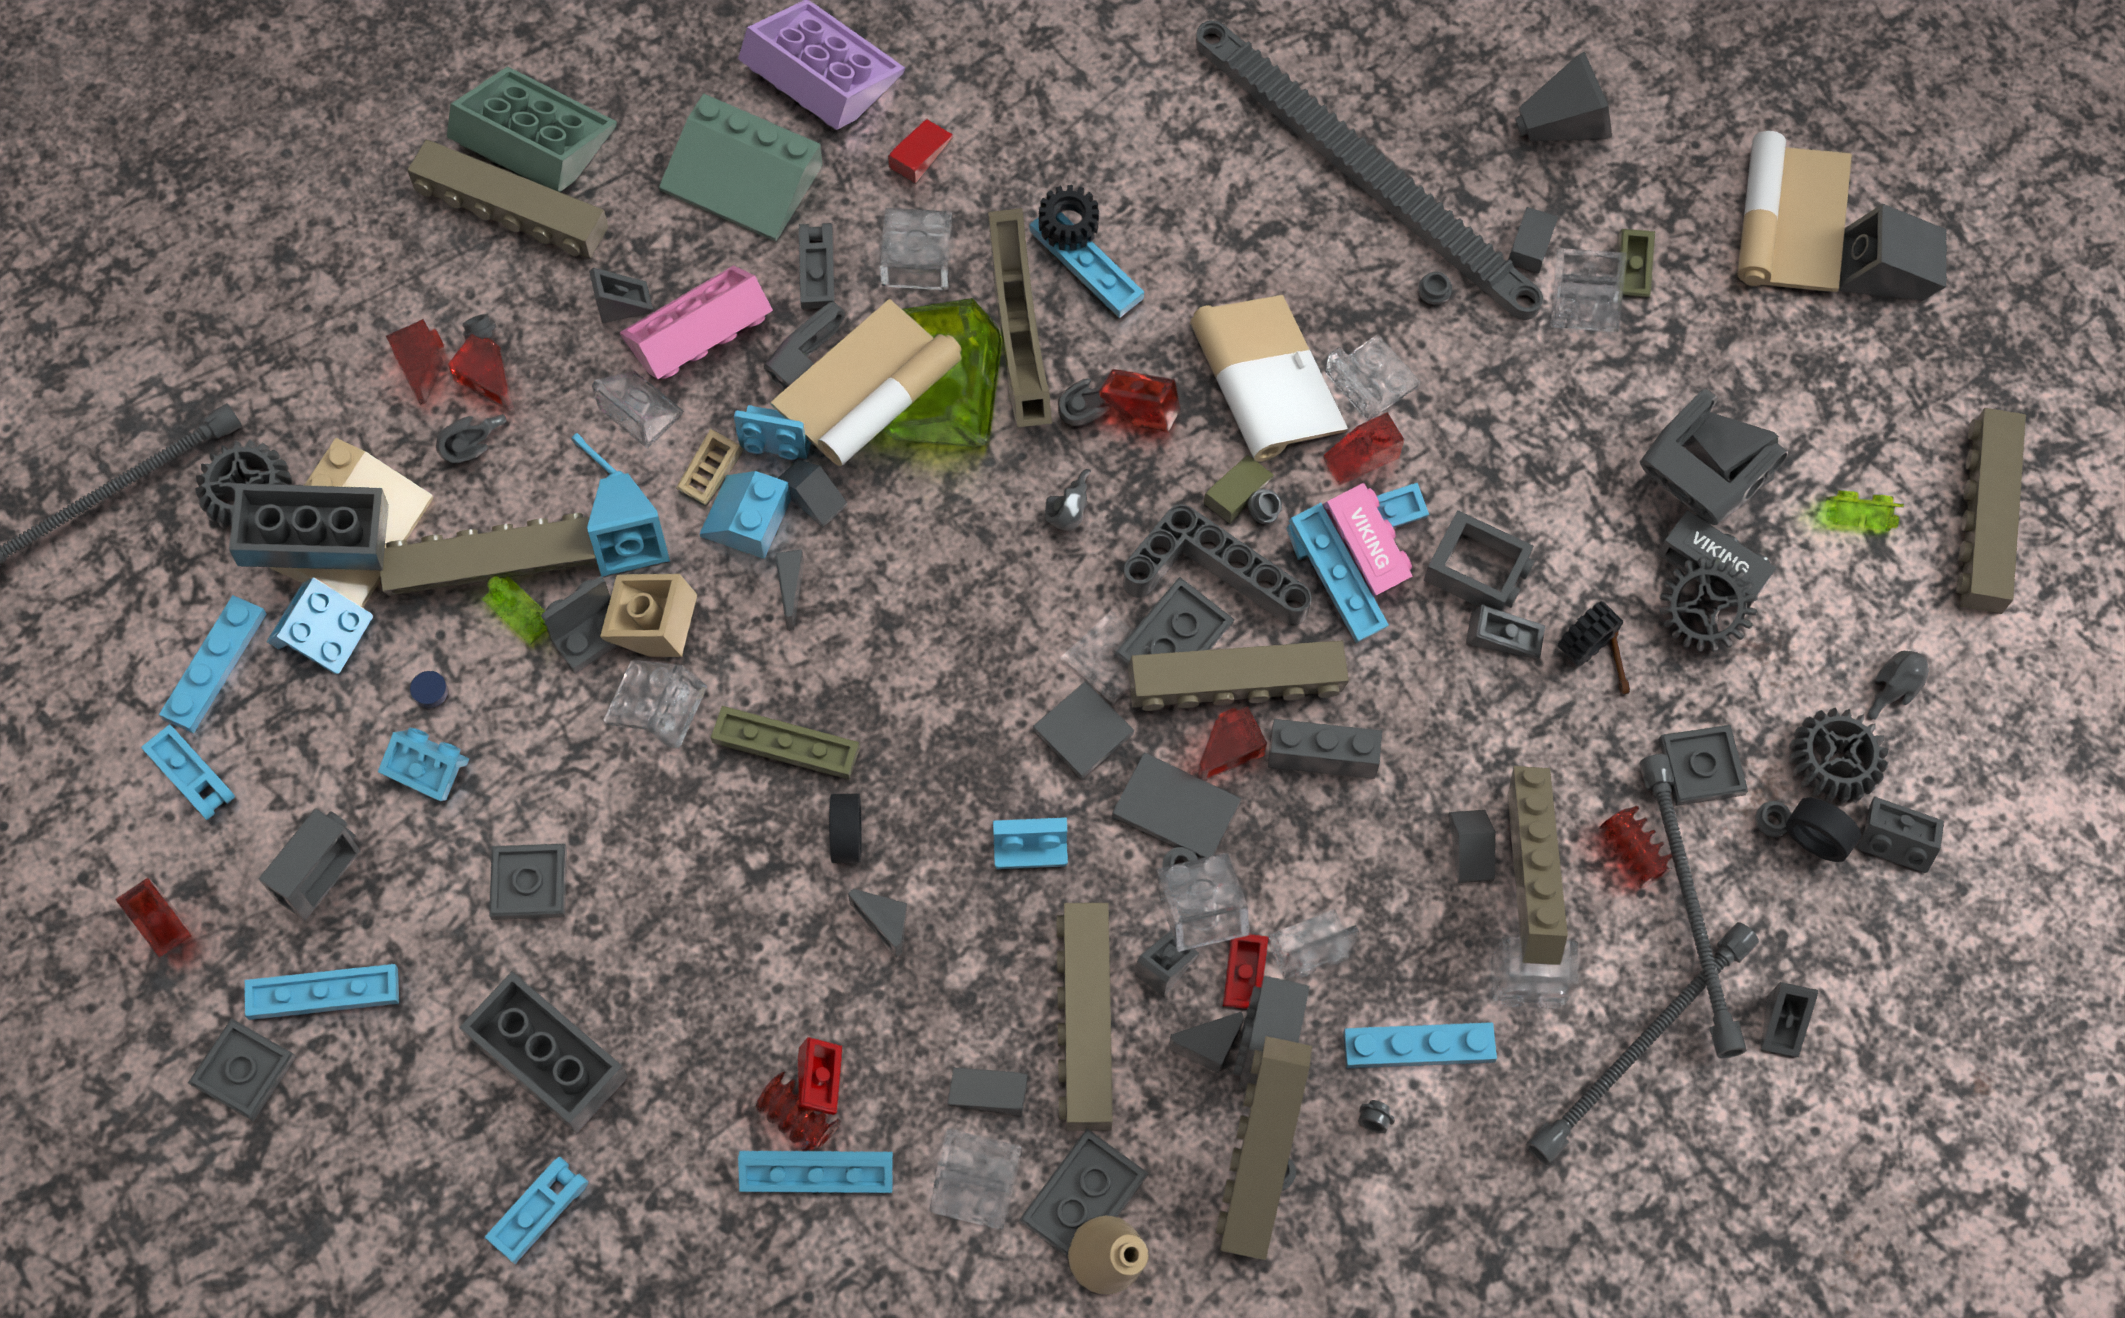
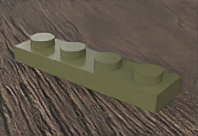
M726 706L721 707L711 735V741L714 744L849 780L860 749V744L857 741Z

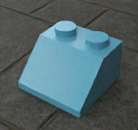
M757 471L726 475L700 531V537L765 559L791 501L788 482Z

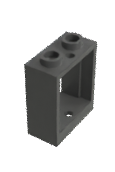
M1457 510L1428 565L1423 581L1478 607L1485 605L1503 611L1505 605L1512 608L1521 590L1515 587L1519 577L1526 579L1532 569L1535 560L1529 557L1534 546ZM1463 535L1517 560L1501 592L1447 567Z
M316 808L259 877V881L276 902L304 921H306L361 852L354 842L356 835L346 828L347 822L331 811L325 815Z

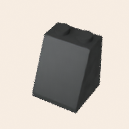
M1881 204L1847 226L1844 230L1839 290L1842 292L1924 301L1946 288L1947 229L1888 205Z

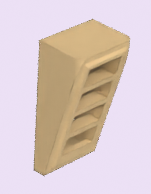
M710 429L676 489L707 506L725 480L726 475L730 473L744 449L736 442ZM717 446L726 451L727 454L725 457H722L713 452L714 448ZM708 457L720 463L718 469L705 463ZM700 468L714 475L711 481L697 474ZM693 479L707 487L704 493L689 485Z

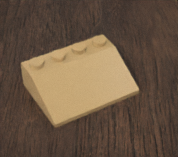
M338 438L334 439L304 484L305 486L382 488L389 504L385 548L388 542L407 540L434 499L432 494L366 451ZM270 567L300 583L314 577L362 608L381 581L380 570Z

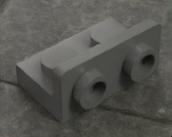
M1874 796L1869 805L1866 827L1858 842V849L1927 873L1941 849L1944 821Z

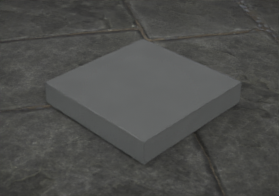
M1086 681L1033 725V731L1081 780L1134 735V729Z
M1731 725L1664 734L1658 739L1662 754L1667 755L1675 781V784L1671 785V790L1676 806L1747 794L1748 788Z
M565 843L492 846L489 917L491 920L565 917L567 846Z
M231 1018L188 1083L254 1122L296 1059V1056Z

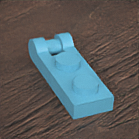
M170 724L141 747L206 820L215 814L214 810L224 801L228 804L236 797ZM210 785L215 791L203 800L199 793Z
M561 1157L556 1158L485 1236L513 1264H516L565 1208L588 1186L589 1181L581 1174L575 1175L568 1169L569 1164ZM557 1180L565 1186L558 1195L549 1188Z

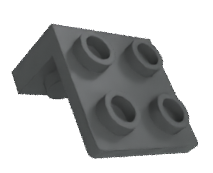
M601 576L594 580L583 582L578 586L576 592L564 600L554 601L541 615L552 644L575 674L618 646L600 637L611 598L606 582Z

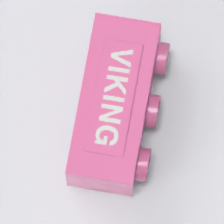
M1362 483L1322 504L1373 597L1413 577L1410 572L1412 569L1410 559L1403 550L1399 551L1394 541V538H1396L1395 531L1387 519L1383 520L1377 509L1380 506L1379 500L1371 488L1367 489L1366 485Z

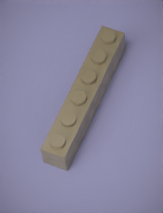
M428 139L425 140L407 169L413 188L421 195L427 197L432 195L444 200L451 207H462L470 210L483 220L492 219L500 222L513 232L522 231L532 235L534 239L543 244L552 243L562 247L565 252L573 256L582 255L590 259L608 229L603 209Z
M1984 408L1979 417L1972 419L1970 423L1968 438L1973 440V444L1966 460V469L1970 470V480H1967L1964 488V500H1968V510L1964 512L1961 523V530L1966 531V536L1959 551V561L1963 562V573H1960L1956 587L1957 593L1961 594L1960 607L2003 614L2013 601L2026 414Z
M572 513L562 516V521L548 523V519L542 518L527 521V526L513 528V524H501L493 526L492 532L478 534V530L469 529L457 532V537L443 539L442 535H429L422 537L421 543L408 544L406 540L388 542L384 551L383 571H380L382 591L388 596L597 564L587 529L590 517H583L582 513Z
M1343 640L1132 655L1128 664L1132 707H1142L1145 711L1159 710L1164 705L1178 704L1179 708H1192L1198 706L1199 702H1213L1214 705L1223 706L1232 704L1234 700L1248 699L1250 703H1261L1268 701L1270 697L1283 696L1284 700H1298L1308 694H1318L1321 698H1330L1339 695L1349 682Z
M1514 766L1507 796L1522 962L1561 965L1568 933L1550 768Z
M1064 903V915H1057L1056 917L1057 937H1064V951H1057V973H1064V987H1057V1008L1065 1009V1023H1058V1046H1065V1060H1058V1083L1066 1082V1097H1059V1120H1066V1131H1085L1086 1129L1090 1131H1112L1109 903Z
M1266 1036L1263 1050L1254 1051L1250 1073L1257 1074L1255 1084L1247 1083L1243 1106L1250 1107L1248 1116H1240L1236 1138L1243 1140L1241 1149L1233 1148L1229 1170L1236 1172L1235 1179L1226 1180L1222 1202L1229 1203L1228 1211L1220 1210L1216 1227V1234L1223 1235L1221 1251L1266 1260L1310 1068L1311 1045Z

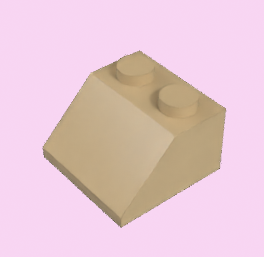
M680 574L617 575L600 637L607 642L649 657H682L697 594Z

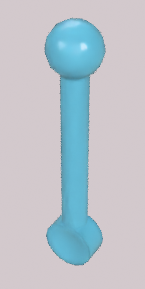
M578 433L571 437L576 446L582 448L609 474H624L621 471H616L585 443Z

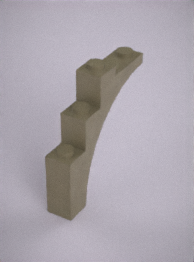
M1022 208L988 212L995 301L1000 318L1002 349L1007 366L1009 396L1017 428L1052 424L1050 395L1041 356L1032 297Z

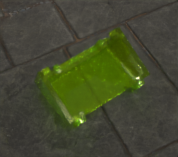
M973 298L902 309L933 338L938 334H942L945 337L947 335L952 336L961 346L962 350L959 352L961 354V361L883 430L896 440L967 447L986 445L989 442L1002 345L998 325Z

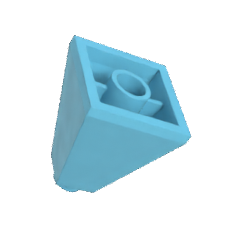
M613 473L607 476V478L600 479L587 529L601 577L669 562L670 558L658 512L628 473Z

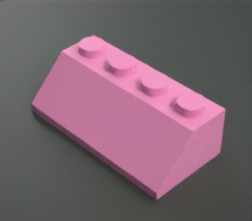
M733 265L619 333L647 373L656 379H665L676 374L679 371V366L689 360L693 362L706 356L708 349L714 345L732 341L737 336L736 332L746 326L754 327L765 320V315L773 310L755 275Z

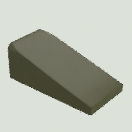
M1621 229L1618 233L1616 295L1651 297L1655 231Z
M1247 455L1205 493L1203 504L1231 524L1246 508L1251 494L1259 489H1263L1273 479L1274 474Z

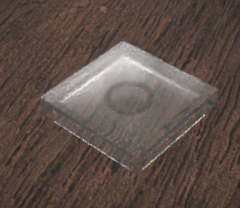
M1112 611L1062 656L1061 660L1082 681H1086L1111 707L1130 691L1128 668L1122 660L1120 662L1114 658V654L1133 632ZM1146 644L1143 649L1150 654V647Z

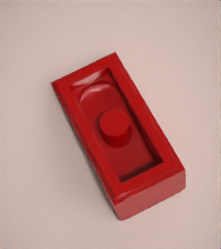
M928 119L924 120L888 155L889 168L916 184L952 140L953 134Z
M1231 932L1223 1006L1248 1008L1253 986L1261 987L1264 978L1268 936Z
M807 1037L799 1046V1107L835 1116L837 1113L843 1046Z

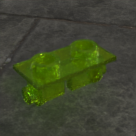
M1838 490L1837 496L1826 497V501H1834V507H1828L1826 519L1832 521L1833 525L1859 527L1860 515L1863 514L1866 515L1864 528L1890 531L1891 528L1897 529L1899 525V515H1894V510L1904 508V504L1893 503L1894 497L1873 494L1872 500L1858 499L1859 492Z
M495 576L490 579L487 587L490 589L489 593L482 598V601L531 645L547 631L541 617L545 610L509 576L501 579Z

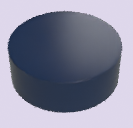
M424 671L413 678L410 684V693L419 706L435 708L446 700L448 686L439 673Z

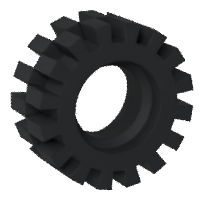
M1067 185V191H1063L1062 186L1056 187V194L1051 190L1047 192L1046 199L1042 198L1039 207V231H1042L1043 239L1049 238V245L1052 247L1059 243V250L1064 251L1065 245H1070V251L1076 250V244L1079 243L1081 248L1087 246V240L1093 241L1095 233L1098 232L1099 225L1097 200L1093 201V195L1088 192L1084 196V188L1080 186L1077 192L1073 191V185ZM1062 211H1074L1079 213L1082 219L1075 225H1064L1056 220V216Z
M1600 601L1592 609H1588L1583 616L1581 615L1575 624L1571 625L1569 631L1564 633L1562 639L1559 640L1557 647L1579 667L1588 662L1593 655L1595 656L1602 647L1604 648L1608 644L1607 642L1620 630L1624 622L1604 601Z

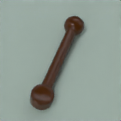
M1618 631L1610 639L1619 678V691L1621 695L1629 694L1630 687L1625 677L1618 646Z

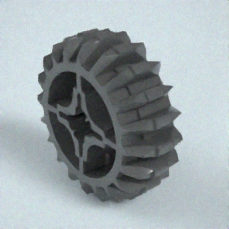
M250 439L245 447H242L241 443L235 440L232 449L228 450L226 446L222 445V453L217 456L210 453V464L201 463V470L204 474L196 476V482L199 487L195 488L198 499H200L199 505L206 512L208 518L213 522L217 521L221 527L226 529L230 525L232 526L234 505L220 500L228 499L229 502L235 501L236 483L290 485L293 483V480L288 471L289 467L286 461L281 459L277 451L274 449L270 451L269 447L264 443L257 447L255 442H252ZM247 467H258L266 470V472L249 470Z
M1704 556L1699 557L1698 569H1695L1694 564L1690 560L1686 561L1685 568L1688 573L1685 575L1680 569L1676 568L1673 574L1679 579L1678 583L1672 580H1666L1664 583L1666 587L1673 590L1672 594L1662 593L1660 595V599L1671 601L1670 606L1660 608L1661 614L1671 612L1673 618L1664 622L1665 627H1670L1675 623L1679 627L1673 632L1672 637L1676 639L1684 632L1688 636L1684 640L1683 645L1689 647L1693 640L1697 639V650L1701 652L1705 648L1706 641H1710L1711 650L1716 652L1719 650L1718 640L1722 639L1727 648L1733 645L1730 634H1733L1739 640L1743 639L1744 634L1738 627L1742 625L1748 629L1752 628L1753 623L1744 618L1745 614L1756 615L1758 611L1756 608L1747 607V602L1758 600L1756 594L1747 596L1745 594L1746 589L1754 586L1753 581H1747L1742 585L1739 579L1746 572L1741 569L1735 575H1732L1730 573L1734 566L1732 561H1728L1724 569H1720V557L1713 558L1711 567H1707V560ZM1710 575L1726 580L1733 587L1736 595L1723 596L1718 594L1714 590ZM1699 576L1700 585L1697 598L1680 603V596L1684 587L1690 580ZM1705 594H1709L1710 599L1717 600V602L1727 601V603L1719 604L1718 608H1712L1715 612L1711 614V618L1706 608L1691 607V605L1700 603V600H1705L1703 597ZM1738 605L1734 621L1728 628L1718 632L1717 623L1720 610ZM1692 612L1699 614L1704 620L1707 633L1692 628L1685 621L1682 613Z
M1836 707L1830 709L1827 714L1820 710L1816 712L1814 718L1807 717L1802 722V726L1797 727L1793 734L1795 739L1789 744V749L1793 751L1789 756V763L1797 765L1793 770V776H1804L1801 788L1808 787L1809 785L1815 788L1812 793L1813 797L1823 792L1825 793L1826 802H1832L1837 795L1841 804L1847 803L1850 797L1856 802L1861 800L1864 793L1866 795L1871 794L1876 788L1875 785H1879L1884 779L1882 772H1885L1889 763L1884 760L1888 755L1889 749L1880 746L1884 741V735L1874 736L1873 734L1876 724H1870L1867 727L1863 724L1864 714L1854 719L1850 709L1845 710L1840 716ZM1813 743L1817 746L1815 750L1821 756L1820 764H1818L1814 757ZM1857 747L1862 753L1864 759V768L1860 765L1862 761L1858 758L1856 754ZM1847 750V752L1844 754V756L1841 757V759L1836 757L1834 760L1830 761V759L1836 753L1841 754L1842 752ZM1834 773L1839 775L1840 777H1836L1831 774Z

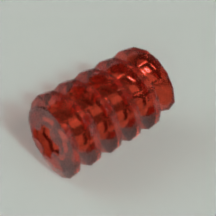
M1637 805L1616 813L1607 819L1599 829L1607 828L1603 835L1606 841L1616 840L1612 845V850L1615 853L1624 852L1620 858L1623 865L1632 864L1628 871L1630 876L1642 875L1636 884L1641 889L1658 881L1671 871L1672 868H1668L1667 864L1673 858V855L1671 853L1663 856L1659 855L1660 850L1665 844L1663 841L1654 844L1650 842L1657 832L1654 829L1643 832L1642 828L1648 822V819L1646 817L1638 820L1634 819L1635 814L1640 809Z
M783 1071L766 1085L758 1098L756 1111L761 1114L768 1112L767 1120L772 1124L779 1122L778 1130L781 1133L791 1131L789 1140L793 1143L802 1141L800 1146L802 1151L819 1149L832 1137L842 1121L838 1118L828 1124L826 1121L829 1114L823 1112L817 1114L815 1110L799 1107V1092L797 1094L793 1093L797 1081L792 1079L784 1085L782 1080L786 1072Z

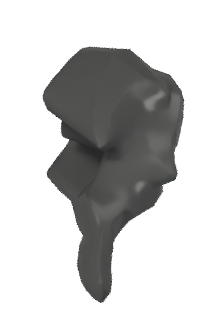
M1088 378L1074 383L1058 399L1060 418L1065 423L1076 426L1088 424L1109 411L1110 407L1100 406L1107 400L1112 391L1126 385L1123 378H1117L1112 381L1103 380L1098 387L1093 389L1089 388L1091 379Z
M501 414L493 418H486L477 425H470L473 419L472 416L453 422L437 435V453L441 458L451 463H460L478 457L488 449L487 444L478 445V443L486 439L493 429L505 424L506 416Z
M1091 469L1083 470L1078 479L1071 483V488L1064 490V496H1050L1046 499L1045 518L1047 522L1065 531H1072L1079 526L1084 518L1083 512L1088 505L1085 479L1091 473Z
M1903 650L1896 653L1882 667L1876 677V682L1885 681L1886 686L1882 692L1875 695L1874 704L1868 713L1871 719L1876 720L1886 705L1898 700L1904 694L1903 705L1909 704L1925 685L1930 670L1928 662L1923 655L1918 652Z

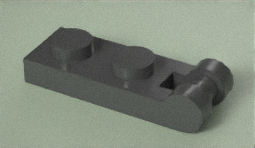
M822 223V227H809V224H799L801 309L823 308L828 303L835 302L833 223ZM810 240H822L823 243H810Z

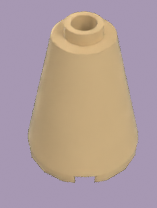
M1113 1216L1096 1217L1078 1227L1068 1251L1070 1270L1078 1283L1092 1292L1104 1295L1116 1294L1130 1287L1136 1281L1148 1261L1147 1246L1137 1231L1126 1221Z

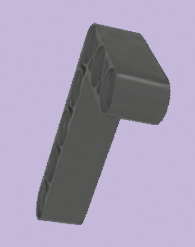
M1179 504L1169 509L1124 565L1123 587L1133 597L1141 598L1150 594L1184 553L1288 625L1301 624L1306 620L1309 613L1311 593L1304 584L1187 505ZM1181 522L1187 524L1189 527L1186 529H1178L1175 528L1173 525L1175 523ZM1204 542H1212L1217 547L1213 549H1207L1203 547L1201 544ZM1161 547L1166 549L1168 552L1166 554L1159 555L1154 553L1152 550L1154 548ZM1239 561L1245 567L1240 569L1234 568L1229 563ZM1134 573H1143L1147 576V578L1143 580H1136L1131 575ZM1263 580L1269 581L1274 586L1271 588H1263L1258 584V582ZM1290 600H1296L1300 602L1302 606L1299 608H1292L1286 602Z

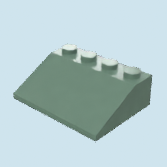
M507 66L450 104L446 137L459 143L462 147L471 149L488 160L514 171L519 176L561 192L580 176L614 131L617 121Z
M703 93L687 118L660 183L659 190L776 242L823 166L821 146L813 140Z

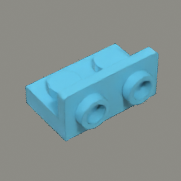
M410 727L406 731L393 732L378 773L439 801L447 800L459 767L467 766L469 758L459 754L461 749L445 742L437 744L428 740L429 734L422 730Z
M1067 818L993 821L996 869L1067 866Z

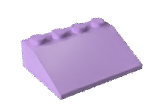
M803 0L747 27L738 60L747 65L753 72L761 75L778 90L789 95L802 107L810 110L824 120L827 125L836 130L857 120L905 71L904 66L810 0Z

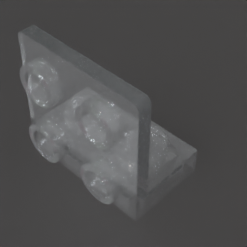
M1379 335L1373 337L1348 355L1339 346L1329 353L1325 374L1367 421H1370L1418 388L1420 384L1419 379Z
M632 660L610 704L604 722L611 726L648 730L668 747L679 749L708 686L683 665Z
M1333 909L1268 935V944L1284 979L1293 975L1296 979H1300L1315 972L1316 966L1326 962L1332 966L1347 960L1350 957L1349 953L1353 950L1359 931L1356 925L1344 929L1336 910Z

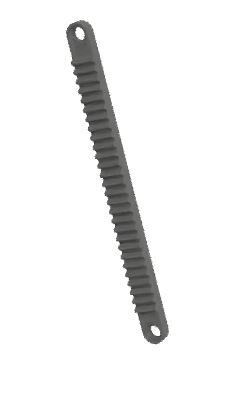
M1206 21L1198 27L1196 47L1202 55L1512 316L1521 320H1529L1537 316L1543 302L1541 290L1514 268L1511 260L1506 261L1502 252H1495L1491 243H1484L1483 237L1481 235L1476 236L1472 227H1465L1461 218L1456 219L1451 210L1446 211L1441 201L1435 202L1431 193L1427 195L1423 186H1416L1412 177L1407 178L1402 169L1397 170L1393 161H1386L1385 155L1383 153L1378 154L1374 145H1367L1363 136L1359 138L1354 129L1349 130L1344 120L1340 122L1334 112L1330 114L1325 104L1319 105L1315 96L1311 98L1307 89H1300L1297 81L1292 82L1289 74H1282L1279 66H1273L1268 57L1264 59L1259 49L1255 51L1249 41L1245 43L1219 21ZM1213 33L1218 35L1221 40L1218 43L1210 44L1203 37ZM1521 295L1529 296L1534 301V305L1528 308L1522 307L1517 303L1516 298Z

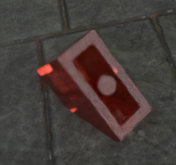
M424 319L386 336L391 350L420 405L427 402L444 363L439 349L444 347V344L436 328L429 330Z
M471 333L448 363L453 380L510 412L514 405L506 366L500 352L501 348L493 340L486 337L482 340Z
M1112 369L1099 391L1102 399L1139 428L1168 433L1181 410L1175 379Z
M1387 412L1355 427L1324 454L1323 459L1340 486L1399 459L1404 438Z
M1248 706L1240 710L1232 708L1218 716L1199 764L1198 778L1208 781L1265 755L1267 742Z
M149 877L116 898L117 903L159 958L192 936L184 920Z

